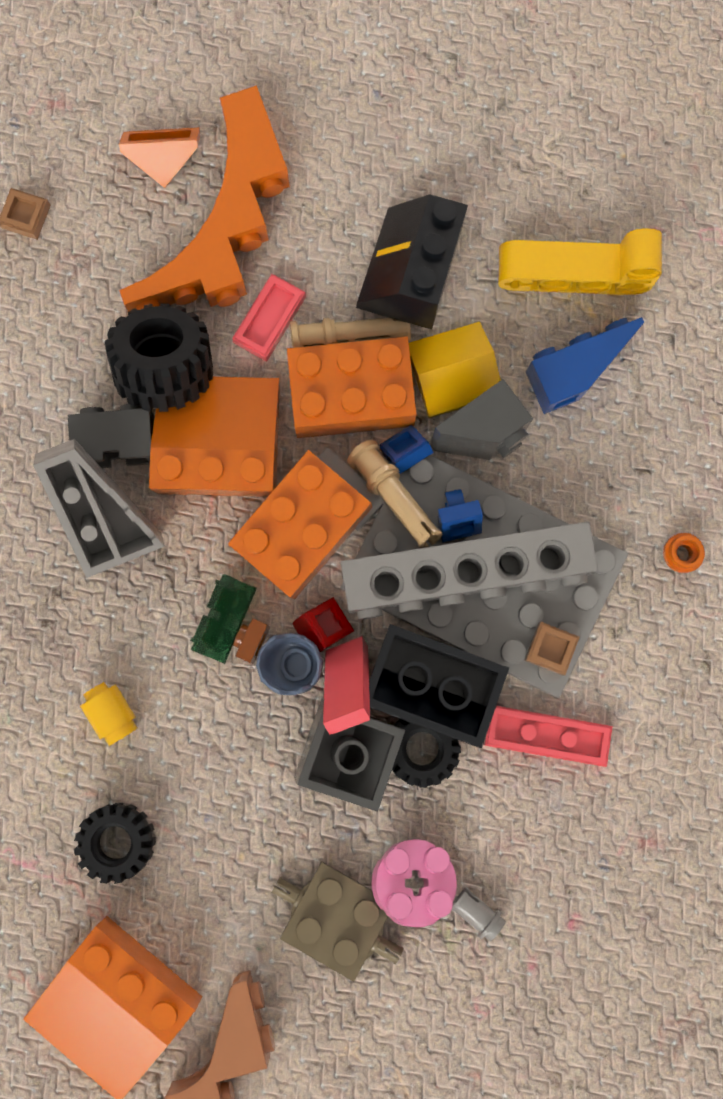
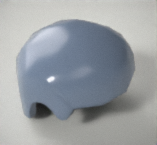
M296 633L279 634L270 637L260 648L256 663L261 682L273 692L289 696L310 691L321 678L323 659L318 646L306 636Z

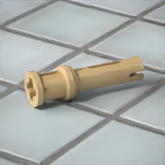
M323 318L322 322L299 325L296 321H290L292 348L407 336L408 341H410L411 326L410 323L392 318L335 323L334 319Z
M367 440L356 446L349 454L347 462L352 469H357L367 481L366 487L369 492L380 495L418 543L419 548L429 547L426 542L427 540L431 545H434L441 538L442 532L434 525L400 482L399 469L394 464H389L380 453V446L376 441Z

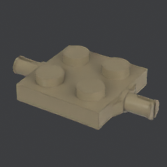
M322 861L312 879L302 889L279 877L276 884L290 893L276 885L271 893L293 904L291 918L280 936L282 941L353 982L365 960L374 952L396 965L399 957L386 950V948L400 956L404 948L382 936L384 924L388 916L375 902L371 889Z

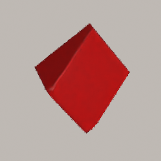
M334 597L303 613L293 622V627L297 633L306 636L314 642L320 652L354 632L353 627Z

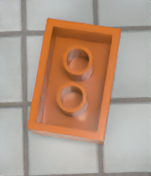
M408 336L287 348L294 427L297 438L406 428L410 425L414 427L417 414Z
M308 450L229 541L228 545L287 596L296 599L373 508L372 503Z

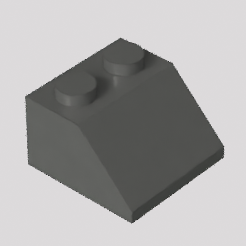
M502 379L437 425L430 446L436 452L490 460L500 453L505 458L522 445L521 441L529 435L526 429L533 418L505 380Z
M321 699L294 776L297 785L378 812L405 730L370 716V720L329 735L323 724L324 700Z

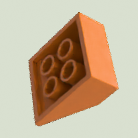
M213 376V379L209 381L207 391L205 393L199 392L200 398L194 403L188 401L185 403L186 407L178 410L176 406L168 408V412H159V408H156L150 447L149 489L157 494L268 497L277 487L280 379Z
M106 916L94 927L65 963L23 1020L115 1099H123L193 1015L203 996L112 919Z

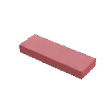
M363 636L326 650L323 724L329 735L370 720L368 645Z
M496 706L483 745L607 767L613 726Z

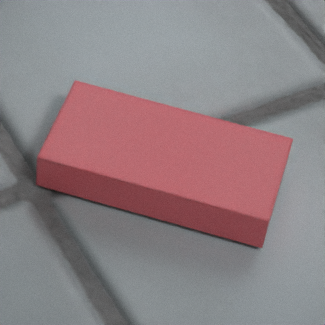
M271 274L233 336V343L267 362L288 328L290 321H292L305 300L306 292Z

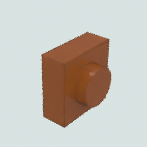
M253 618L249 626L242 624L233 643L234 647L239 648L235 656L254 664L271 627Z

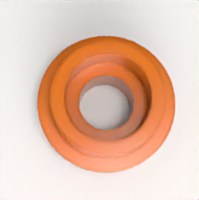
M678 533L670 537L665 543L663 557L666 564L672 570L679 573H689L699 568L703 563L705 550L702 542L696 536L690 533ZM679 546L686 548L689 553L686 561L681 560L677 556Z

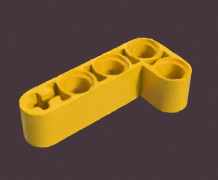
M642 228L630 231L624 236L620 244L511 240L499 246L498 285L505 290L638 295L650 291L662 275V233L656 229Z

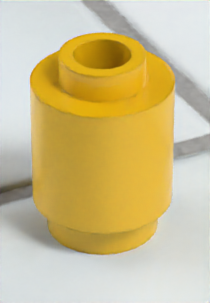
M102 682L83 694L86 702L80 705V708L99 739L104 738L109 746L138 729L133 721L136 716L116 684L108 688L106 683Z

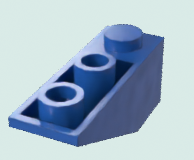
M641 317L631 322H628L627 318H622L606 326L603 333L592 337L591 332H587L569 341L570 346L558 351H556L555 347H549L536 353L526 370V375L543 414L579 401L644 323L643 318Z

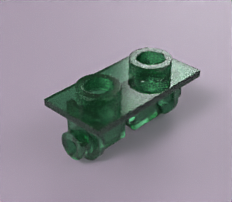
M223 574L220 581L216 580L214 583L216 586L207 605L210 608L208 616H202L194 637H191L190 641L194 642L191 647L192 651L225 664L257 588Z

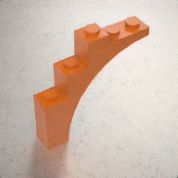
M257 85L220 97L227 127L228 156L223 184L213 210L196 237L174 260L148 278L119 290L128 311L135 308L141 310L144 309V305L152 304L153 307L160 306L161 303L186 305L194 302L198 295L204 293L207 296L210 307L215 305L226 307L237 303L240 297L247 295L233 252L239 250L249 252L259 248L263 242L269 241L266 224L256 198L261 196L265 198L274 197L280 194L283 189L290 187L288 170Z

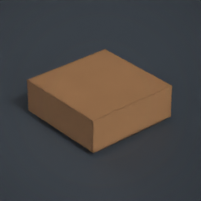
M11 188L0 214V227L38 240L51 204L45 198Z
M539 622L524 661L565 676L580 637L544 622Z

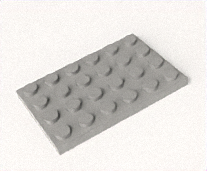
M429 455L400 474V482L437 528L438 509L445 508V503H447L445 492L461 489L465 503L479 500L483 513L481 534L443 543L440 538L434 545H431L427 540L426 542L429 547L570 525L432 455ZM384 501L355 559L420 548ZM592 535L599 571L587 576L588 583L563 587L562 580L546 582L547 589L536 592L522 593L521 586L505 589L506 596L481 600L480 593L464 595L465 603L440 606L439 600L423 602L424 609L413 612L399 613L398 606L383 608L382 610L462 651L509 667V675L555 698H560L629 553ZM543 549L541 551L540 560L543 566L550 570H556L559 565L558 555L550 549ZM506 555L499 559V568L503 574L507 576H516L518 574L519 564L515 558ZM463 562L458 565L457 573L462 581L474 583L478 580L479 571L473 563ZM424 568L416 573V581L421 588L432 590L438 586V576L433 570ZM382 575L374 583L376 591L382 596H392L398 591V583L390 575ZM344 581L340 587L343 591H345ZM539 622H544L580 637L565 676L524 661Z

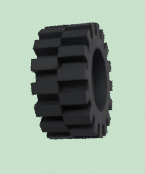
M399 718L394 726L404 729L405 733L392 768L394 774L411 786L416 785L420 788H427L429 785L436 786L441 784V781L445 778L448 779L453 774L454 767H457L460 761L458 760L459 753H461L459 741ZM419 732L431 734L438 743L436 758L425 765L412 762L406 752L408 740Z
M124 803L106 805L89 814V817L79 825L81 830L75 834L74 841H78V847L74 848L75 856L80 855L82 861L78 865L81 870L86 867L90 871L87 876L91 879L99 877L101 878L100 883L105 884L110 881H114V884L122 883L125 879H130L140 872L151 859L154 853L152 847L156 844V837L152 836V831L155 829L152 823L148 824L146 821L148 816L144 812L139 813L136 811L137 807L134 805L125 806L123 805ZM108 827H121L129 834L131 847L125 857L113 859L102 851L100 839L102 833Z

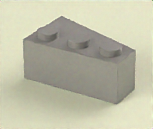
M75 439L35 454L33 466L86 578L165 547L162 533Z

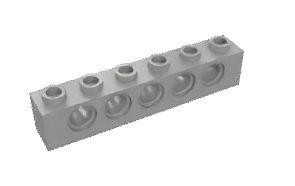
M590 522L341 561L349 614L357 613L358 620L383 616V608L398 606L399 613L424 609L423 602L439 600L440 606L465 603L464 595L480 593L481 600L506 596L505 589L521 586L522 593L546 590V582L562 580L563 587L588 583V575L599 571ZM543 549L553 550L558 555L559 565L556 570L547 569L541 563L540 554ZM508 555L517 560L519 571L516 576H507L501 572L499 568L500 557ZM470 562L477 567L479 577L476 582L466 583L459 578L457 569L460 563ZM424 568L433 570L438 576V586L432 590L421 588L416 581V573ZM382 575L394 577L398 583V591L388 597L380 595L374 586L376 579Z

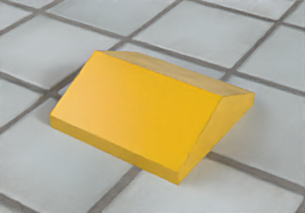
M480 322L409 342L411 366L428 419L463 408L501 381L494 350Z

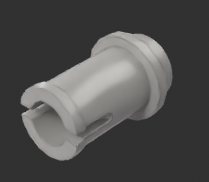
M465 887L453 902L452 911H455L479 931L478 937L480 939L486 937L489 941H492L505 925L506 921L500 917L502 912L498 909L494 912L475 896L468 887Z

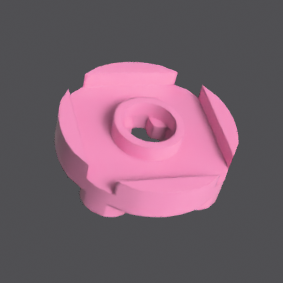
M406 840L392 845L384 853L381 860H378L372 874V892L379 908L384 910L386 915L392 918V921L406 927H425L434 924L441 917L447 916L452 910L457 880L454 867L446 850L436 847L425 840ZM413 870L418 872L419 878H423L424 882L423 887L419 888V894L416 896L413 895L412 888L405 887V879L412 877Z

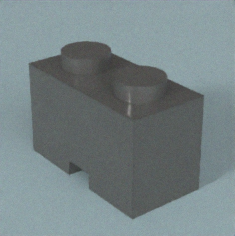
M124 404L120 406V410L105 412L100 407L80 409V414L68 415L69 441L75 439L101 468H112L111 460L126 459L127 466L150 464V447L155 415L152 411L142 410L141 404L135 407L130 404Z

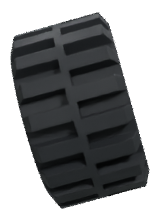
M161 303L160 306L155 307L149 304L144 305V309L137 310L135 308L128 311L127 317H119L115 321L116 327H110L107 333L108 339L105 340L106 354L114 386L117 388L121 398H127L128 404L134 407L141 404L142 410L146 411L159 408V412H168V408L176 406L177 410L186 407L185 403L188 401L194 403L200 398L199 392L205 393L209 388V381L213 379L209 334L204 322L199 321V316L194 312L187 313L186 308L181 306L172 308L170 304Z

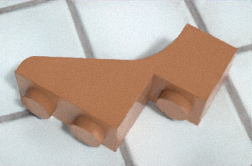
M250 970L241 972L234 978L229 990L212 1058L196 1073L186 1078L172 1081L165 1096L166 1099H235L231 1081L225 1082L224 1080L267 1069L270 1052L275 1051V1041L270 1024L263 1025L260 1009L265 1008L263 990L259 981L253 983Z

